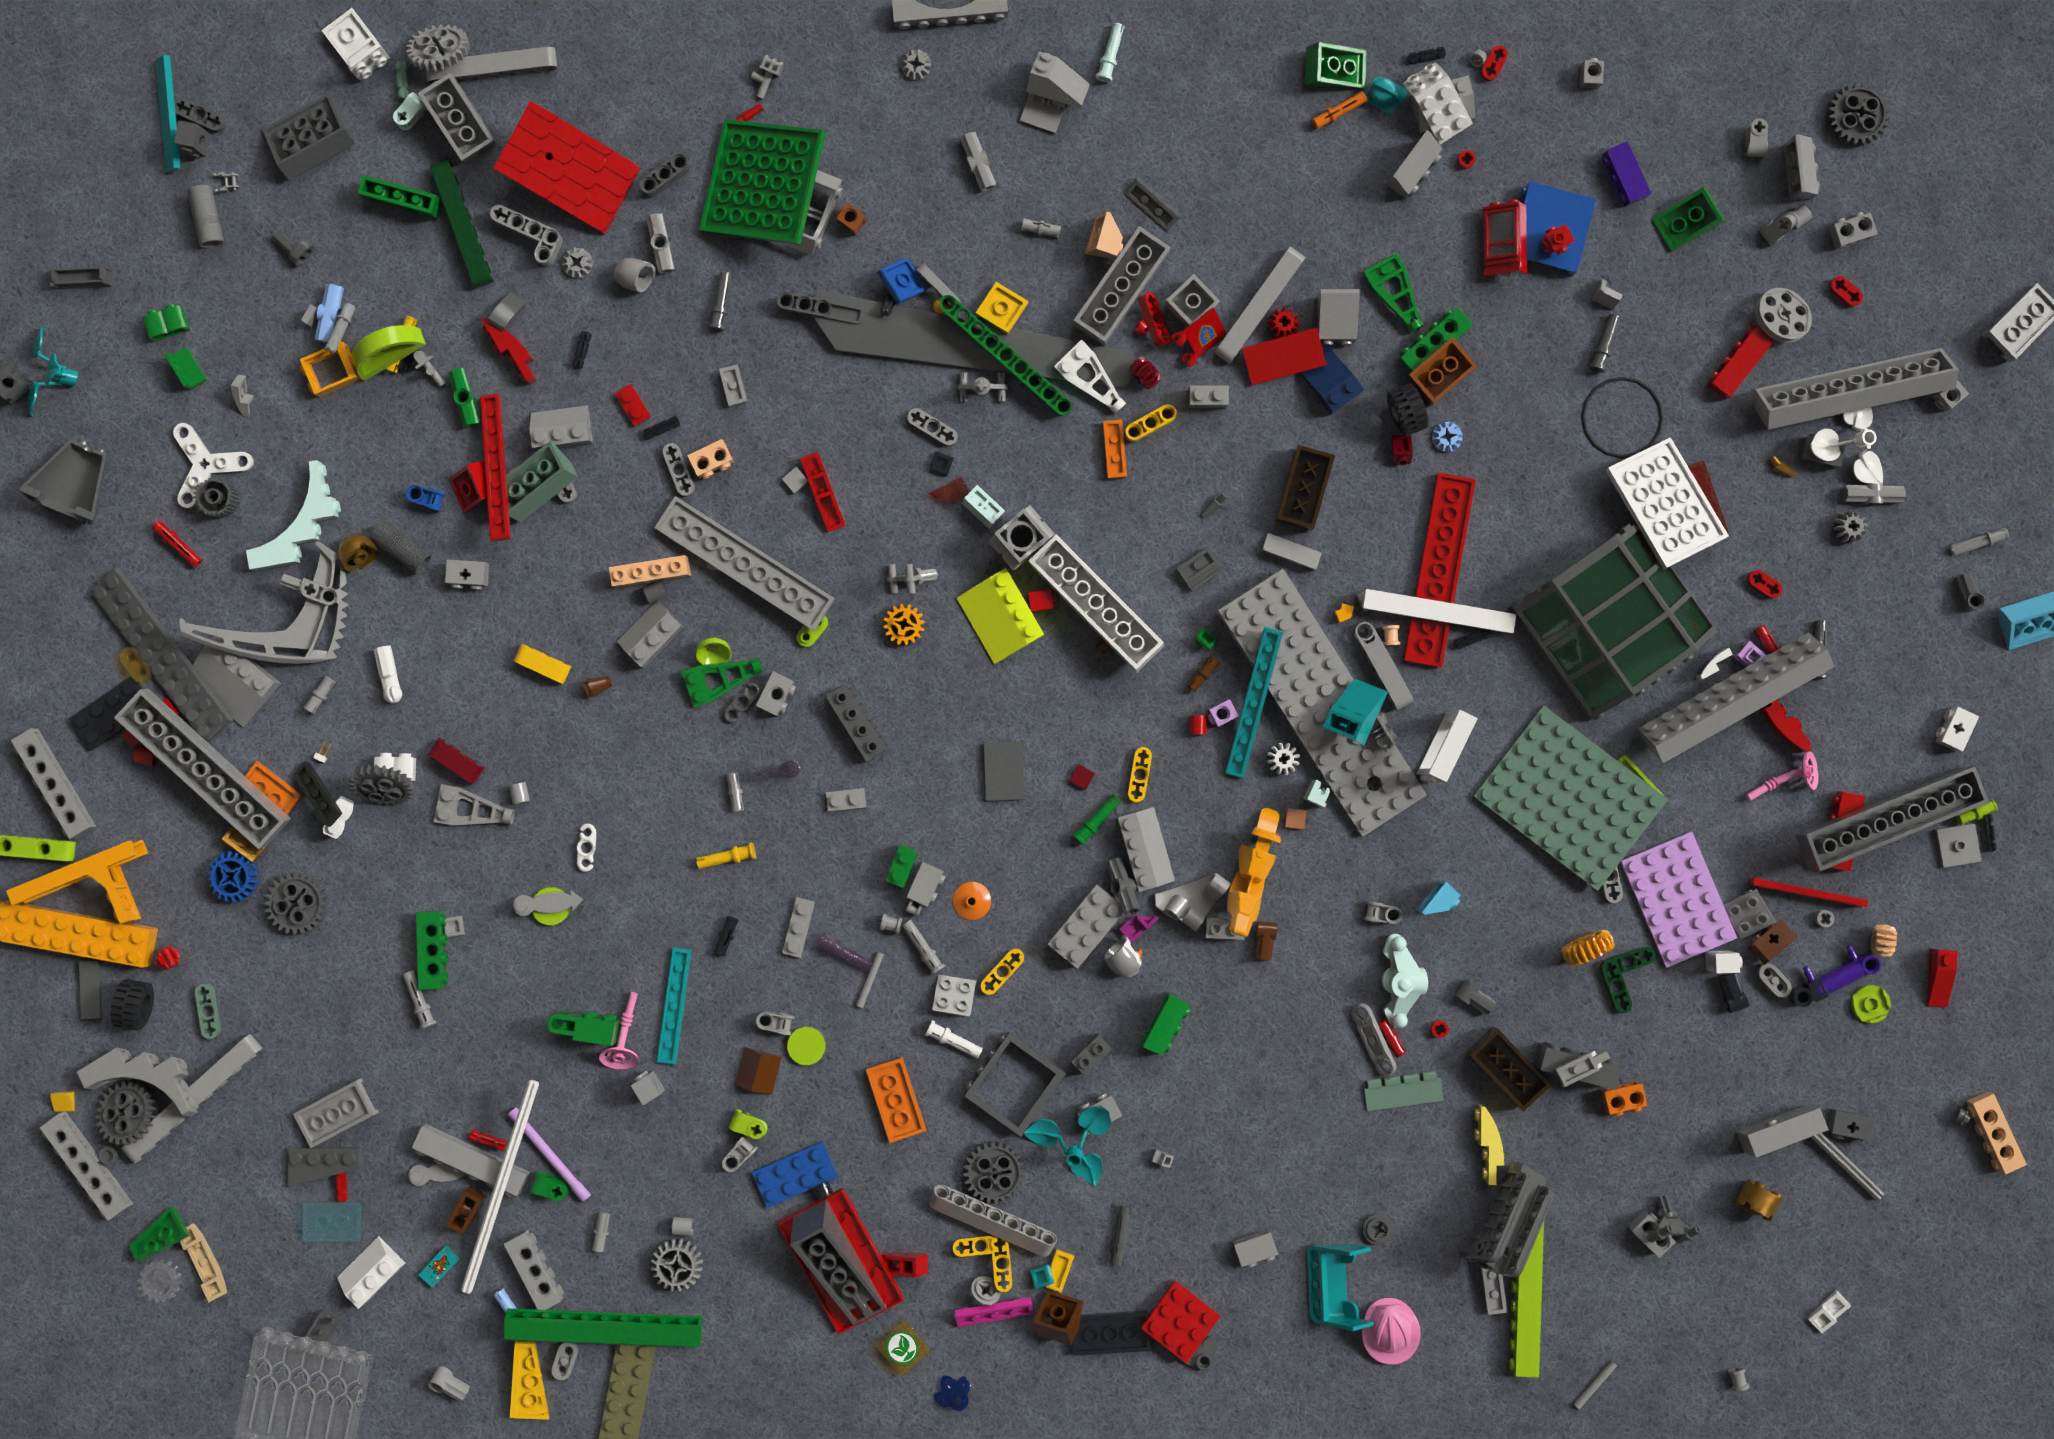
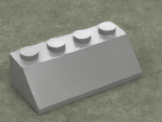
M1154 807L1117 817L1138 892L1175 881Z

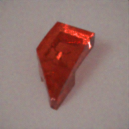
M959 477L949 484L934 490L929 495L955 503L966 497L970 490L963 477Z

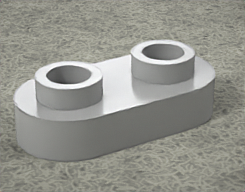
M1767 963L1766 965L1761 964L1758 967V978L1775 996L1786 997L1790 994L1792 989L1791 983L1775 965ZM1766 969L1770 971L1768 976L1764 975ZM1781 983L1783 988L1779 991L1777 985Z
M563 1342L560 1345L552 1366V1374L556 1379L565 1380L572 1373L579 1352L576 1343ZM570 1347L572 1353H567L566 1348ZM560 1366H564L566 1371H560Z

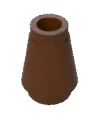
M609 676L586 679L587 681L583 682L587 697H594L612 687Z

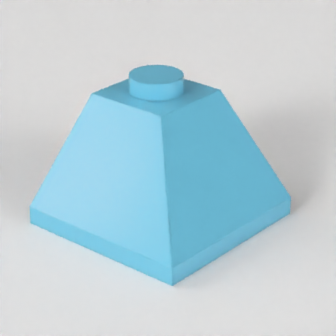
M1439 880L1416 911L1424 915L1449 911L1460 902L1458 898L1461 895L1447 882Z

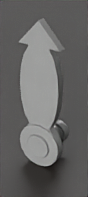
M572 890L571 895L562 892H551L539 895L534 899L528 895H520L514 900L513 909L520 916L529 915L534 910L543 913L560 912L571 906L572 911H574L584 899Z
M437 1163L430 1168L423 1165L413 1166L409 1171L408 1178L413 1185L422 1186L429 1180L438 1182L457 1180L467 1173L463 1171L461 1173L456 1172L446 1163Z

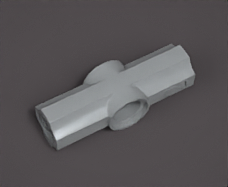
M976 132L964 134V136L960 137V140L967 155V162L970 164L971 172L975 175L980 191L984 192L996 187L993 174L989 168L990 164L987 155L981 148Z
M651 214L646 219L658 273H671L675 271L663 214ZM659 240H664L665 244L663 247H656Z
M1865 484L1846 485L1843 489L1844 502L1874 503V505L1903 503L1906 497L1904 486Z

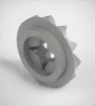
M919 49L910 50L907 54H904L901 61L902 72L911 80H921L930 73L931 59L926 52ZM918 57L919 64L922 65L918 66L914 72V67L910 63H914Z
M573 248L566 251V254L562 257V267L565 273L572 278H583L592 269V257L583 248ZM572 257L577 260L581 258L580 264L583 267L582 269L577 265L572 266L574 264Z
M987 1276L976 1278L970 1287L972 1290L971 1296L975 1297V1302L979 1301L982 1303V1306H991L999 1300L1001 1292L995 1286V1281ZM989 1288L988 1292L982 1295V1291Z

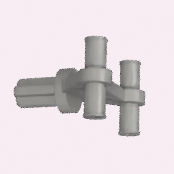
M1001 372L997 373L998 384H990L983 377L976 379L974 384H967L968 373H964V379L963 373H959V402H963V396L964 402H968L967 390H975L977 394L985 395L990 389L998 390V402H1001V396L1002 402H1006L1005 390L1008 389V385L1005 384V372H1002V378Z
M895 564L887 565L889 574L887 582H890V593H899L897 581L907 582L908 594L916 593L915 585H921L924 581L936 580L938 576L936 569H913V564L904 565L906 575L896 576Z

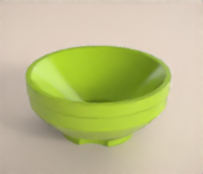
M716 637L703 640L696 648V659L702 665L728 662L731 657L729 644ZM713 643L718 645L715 648L708 647L709 644Z

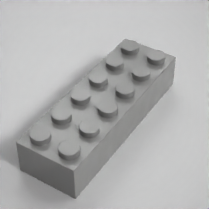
M1139 226L1074 319L1073 325L1105 346L1170 253L1171 247Z

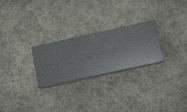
M79 961L81 1019L103 1018L101 961Z

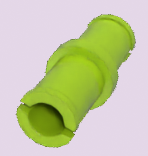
M1991 799L1988 801L1989 803L1957 815V822L1962 826L1972 820H1980L1984 815L1997 811V804Z

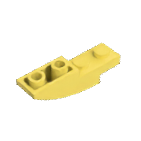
M1478 1105V1109H1475V1121H1478V1129H1475L1474 1136L1475 1141H1478L1479 1145L1485 1146L1482 1149V1159L1485 1160V1168H1482V1178L1485 1179L1488 1185H1496L1497 1166H1504L1503 1146L1492 1116L1486 1107Z

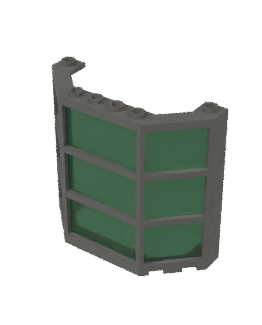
M1634 519L1618 529V534H1614L1594 550L1541 586L1543 590L1540 591L1538 588L1509 606V609L1513 614H1516V619L1587 719L1594 718L1597 720L1605 714V711L1633 695L1637 697L1646 691L1645 687L1650 683L1655 685L1662 680L1661 676L1666 672L1670 674L1678 668L1677 664L1682 661L1686 663L1694 657L1693 653L1704 643L1711 640L1718 631L1674 568L1670 566L1663 570Z

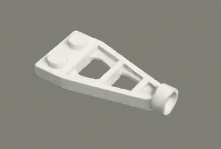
M1083 340L1078 342L1054 366L1067 381L1108 406L1115 414L1126 404L1119 397L1096 354ZM1085 363L1091 364L1095 371V378L1090 382H1085L1077 376V371ZM1099 379L1103 380L1108 387V392L1105 395L1098 394L1092 388V385ZM1112 400H1118L1114 405L1111 404Z

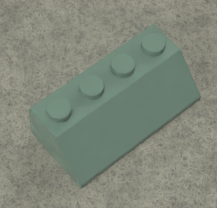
M549 441L506 476L509 517L523 522L578 477L572 463L552 441Z

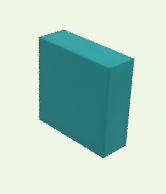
M1050 1265L1030 1270L1035 1289L1055 1284Z

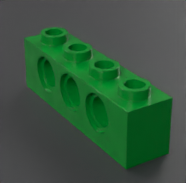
M362 175L358 194L363 199L435 219L438 217L442 200L437 195Z
M1459 307L1455 311L1450 309L1443 315L1444 320L1440 324L1436 321L1429 328L1430 332L1426 336L1421 334L1414 341L1416 344L1412 348L1408 346L1400 353L1402 357L1398 361L1409 374L1453 337L1457 340L1474 325ZM1444 326H1452L1453 332H1446ZM1430 338H1437L1439 344L1432 345L1430 342ZM1416 350H1422L1424 358L1417 357Z
M443 911L416 912L418 990L443 989L449 982L448 972L445 973V965L448 964V954L445 953L448 938L447 934H444L447 916L443 915ZM431 925L436 928V934L434 936H432L429 933V927ZM431 945L437 948L435 955H432L429 951ZM432 964L437 966L438 970L436 974H433L430 971V966Z

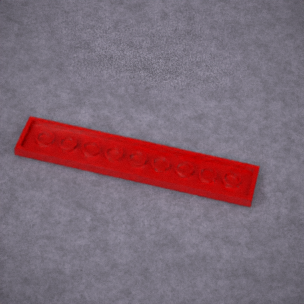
M1437 473L1415 597L1454 604L1476 479ZM1411 617L1403 661L1442 668L1450 623Z

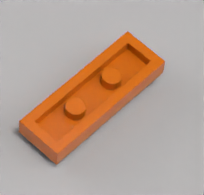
M1122 419L1103 421L1108 479L1127 477Z

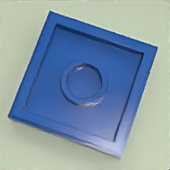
M908 257L877 272L897 305L928 290Z

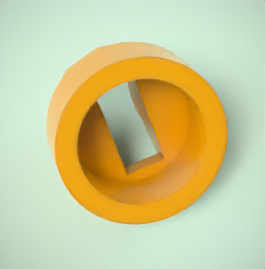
M940 297L934 302L933 309L938 314H944L939 306ZM943 301V307L949 309L945 301Z

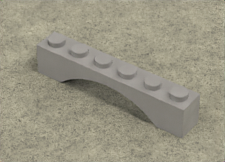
M892 0L894 25L901 30L909 29L910 26L915 25L919 28H925L929 24L945 26L948 22L965 24L970 20L981 23L986 21V19L993 18L994 21H1001L1008 17L1007 0H975L962 7L952 9L928 7L916 0Z

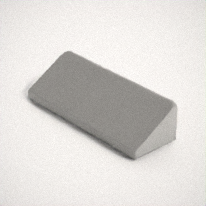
M1270 533L1267 534L1261 550L1314 571L1318 567L1322 554Z

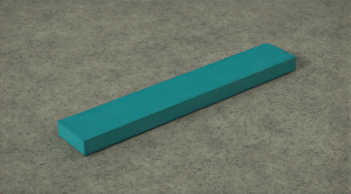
M162 55L155 60L163 152L165 173H173L181 168L179 146L174 143L177 124L170 56Z
M672 948L656 1061L658 1063L676 1065L692 954V950Z

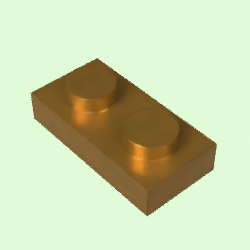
M232 827L221 839L223 843L235 852H238L241 856L243 855L246 860H250L251 864L266 850L265 847L261 849L255 847L235 827Z

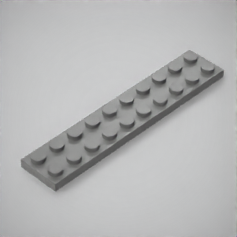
M676 496L654 527L813 631L816 630L835 601V598Z

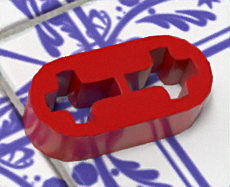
M1496 46L1490 52L1481 70V76L1485 81L1495 80L1508 56V51L1505 47ZM1498 51H1501L1502 57H1500L1497 62L1494 61L1496 57V54L1494 53H1498ZM1491 65L1495 66L1492 71L1494 74L1488 76L1486 70H1489Z
M1838 276L1830 281V291L1847 306L1855 307L1862 302V292L1845 277ZM1841 282L1842 288L1837 290L1835 288L1837 286L1836 283ZM1856 294V298H1855V299H1856L1857 301L1851 302V301H1850V299H1851V296H1850V295Z
M1755 570L1748 574V584L1767 598H1777L1781 595V584L1763 571ZM1760 575L1759 580H1761L1764 583H1754L1755 579L1753 578V576ZM1766 585L1770 587L1775 585L1777 592L1770 594V589Z

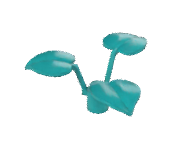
M43 326L40 327L33 343V358L38 356L47 361L48 371L45 375V382L36 383L34 381L28 392L27 407L29 415L32 417V409L36 401L37 390L40 386H62V384L75 386L78 377V371L66 369V366L58 364L55 353H52L50 359L42 355L43 331L46 329ZM53 377H54L55 380H58V381H56V382H50V380H51Z
M1094 1106L1081 1112L1078 1123L1085 1130L1080 1144H1074L1068 1149L1061 1135L1057 1134L1059 1130L1057 1124L1049 1119L1037 1120L1025 1130V1136L1040 1146H1055L1057 1139H1059L1064 1150L1063 1154L1067 1155L1066 1162L1071 1166L1072 1172L1077 1177H1083L1085 1181L1093 1186L1098 1183L1103 1171L1102 1159L1095 1153H1088L1084 1156L1082 1147L1088 1131L1094 1135H1102L1110 1129L1111 1117L1106 1108Z

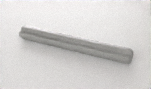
M1822 1133L1811 1137L1875 1200H1880L1884 1196V1193Z

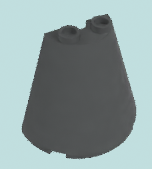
M70 439L21 486L19 491L32 502L36 499L43 509L59 517L85 525L86 522H88V525H92L95 520L107 452L99 447L90 449L88 448L89 445L82 440L75 441Z

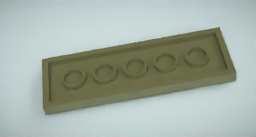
M616 1345L599 1439H639L656 1346Z

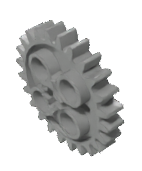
M440 24L438 28L433 25L430 30L425 28V32L418 31L419 36L413 35V40H409V45H406L408 58L414 67L419 66L420 70L425 68L426 71L433 68L434 72L438 68L444 70L445 66L452 68V63L458 65L457 60H464L463 56L468 55L467 51L470 50V43L466 33L461 28L457 30L456 26L451 28L450 24L446 27Z

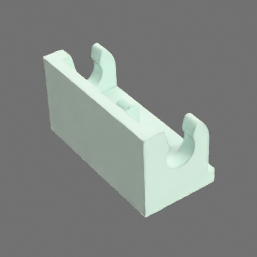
M978 485L962 502L989 529L994 526L995 522L1005 512Z
M1312 780L1303 799L1319 807H1325V801L1330 790L1329 788H1326V790L1325 788L1319 789L1321 782Z

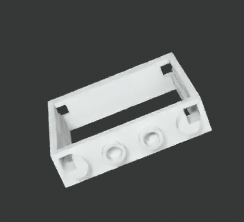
M1462 710L1446 712L1416 773L1421 776L1420 780L1429 784H1440V782L1448 781L1478 718Z

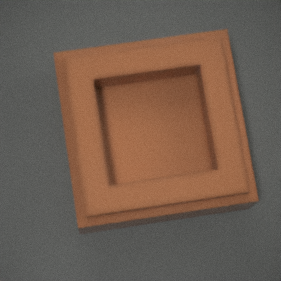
M1287 808L1285 827L1305 829L1307 810Z

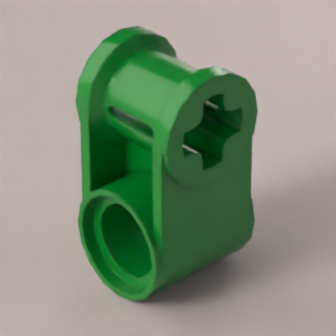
M536 1172L530 1192L554 1201H560L569 1194L570 1187L561 1179L552 1177L544 1172ZM558 1187H560V1192H562L560 1195L558 1194V1190L556 1189Z

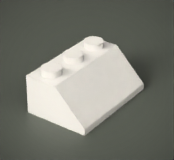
M378 1236L337 1279L344 1295L359 1309L406 1263Z

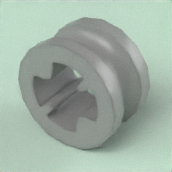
M1820 910L1815 914V922L1821 927H1830L1834 923V915L1828 910ZM1822 914H1823V915H1828V917H1827V921H1828V922H1827V923H1826V922H1822V923H1821V920H1822L1821 915H1822Z

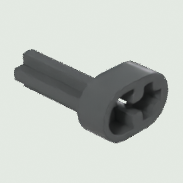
M279 230L272 234L273 237L271 239L289 255V259L296 266L302 265L315 250V246L307 239L302 240L295 246Z

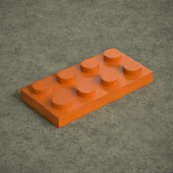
M903 1057L867 1068L866 1072L889 1143L925 1132L926 1127Z

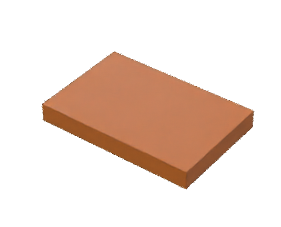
M256 761L245 775L250 782L287 815H289L303 796L259 761Z

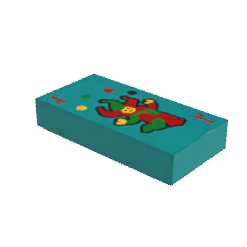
M445 1246L423 1269L419 1276L433 1288L460 1258Z

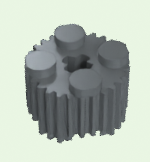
M211 477L208 480H204V483L201 482V486L198 485V488H195L196 492H194L195 496L193 498L196 499L197 507H200L199 510H202L204 514L222 518L226 517V515L230 516L236 511L235 507H238L237 503H239L238 499L240 497H238L237 488L232 483L217 477Z

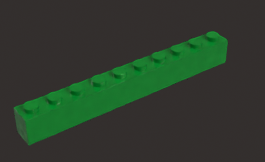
M507 1308L504 1319V1339L512 1341L530 1340L533 1342H582L591 1344L607 1343L611 1345H658L694 1348L701 1347L703 1316Z

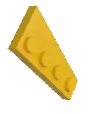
M515 1341L510 1418L549 1420L548 1405L536 1343L533 1341Z

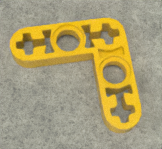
M975 1237L959 1239L954 1242L953 1252L959 1257L992 1254L994 1281L997 1290L1008 1292L1011 1289L1013 1282L1008 1241L1001 1239L1002 1242H1005V1245L1002 1246V1252L1007 1251V1255H998L996 1257L995 1252L999 1253V1248L994 1243L998 1241L999 1237ZM979 1240H983L986 1243V1249L982 1252L977 1251L975 1248V1244ZM969 1241H973L972 1249L974 1253H970V1249H965L963 1254L956 1250L959 1243L963 1242L964 1246H969ZM999 1258L1007 1260V1267L1005 1269H998L996 1266ZM1009 1271V1275H1005V1280L1009 1281V1285H1006V1289H1002V1286L998 1285V1282L1002 1280L1001 1275L997 1276V1272Z

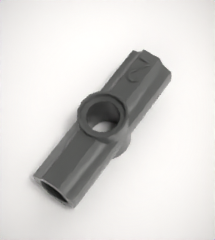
M1121 858L1109 860L1106 865L1112 879V894L1118 896L1125 916L1138 914L1141 909L1135 896V880L1129 878Z

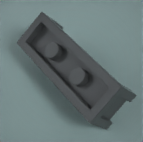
M102 264L100 267L59 269L49 267L51 272V282L49 284L54 289L112 286V267L106 264Z

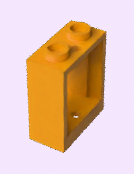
M342 341L337 351L333 354L322 349L300 359L302 364L300 366L301 372L304 376H307L309 381L307 386L310 392L318 397L362 380L358 376L348 345ZM339 354L348 377L321 388L312 365Z

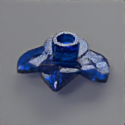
M944 1375L941 1379L942 1391L934 1394L935 1401L944 1408L952 1407L956 1411L966 1409L969 1404L967 1396L970 1391L969 1380L966 1376H962L956 1381L951 1376ZM957 1397L961 1398L962 1403L960 1405L956 1403Z

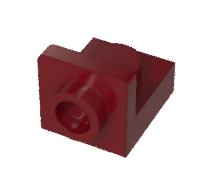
M1392 435V465L1404 466L1411 464L1413 457L1411 435L1407 437L1404 435Z

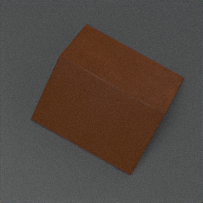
M745 1047L735 1085L751 1092L772 1094L782 1056Z

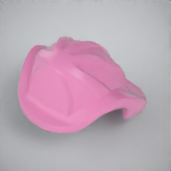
M1395 1298L1377 1300L1368 1308L1364 1320L1374 1321V1326L1361 1330L1362 1341L1368 1354L1374 1360L1386 1365L1401 1364L1411 1358L1418 1348L1421 1335L1419 1322L1411 1308Z

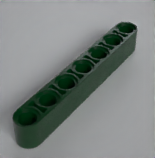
M447 159L431 165V171L474 287L477 289L493 283L494 279L490 276L491 270L488 262L483 257L485 255L483 248L477 240L478 235L475 226L471 224L470 220L472 218L468 207H465V199L462 191L458 188L459 182L455 172L451 169L453 166L450 160Z

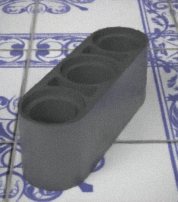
M677 153L646 175L640 182L643 193L647 197H655L684 176L690 170V163L684 154ZM679 161H685V165L683 167H676V164ZM664 172L670 173L667 179H661V175ZM653 183L654 188L650 191L646 190V186Z

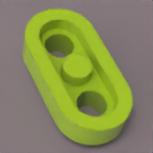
M824 616L822 624L815 631L803 625L797 634L798 643L804 647L812 646L828 627L827 617ZM809 634L810 639L805 641L803 635Z

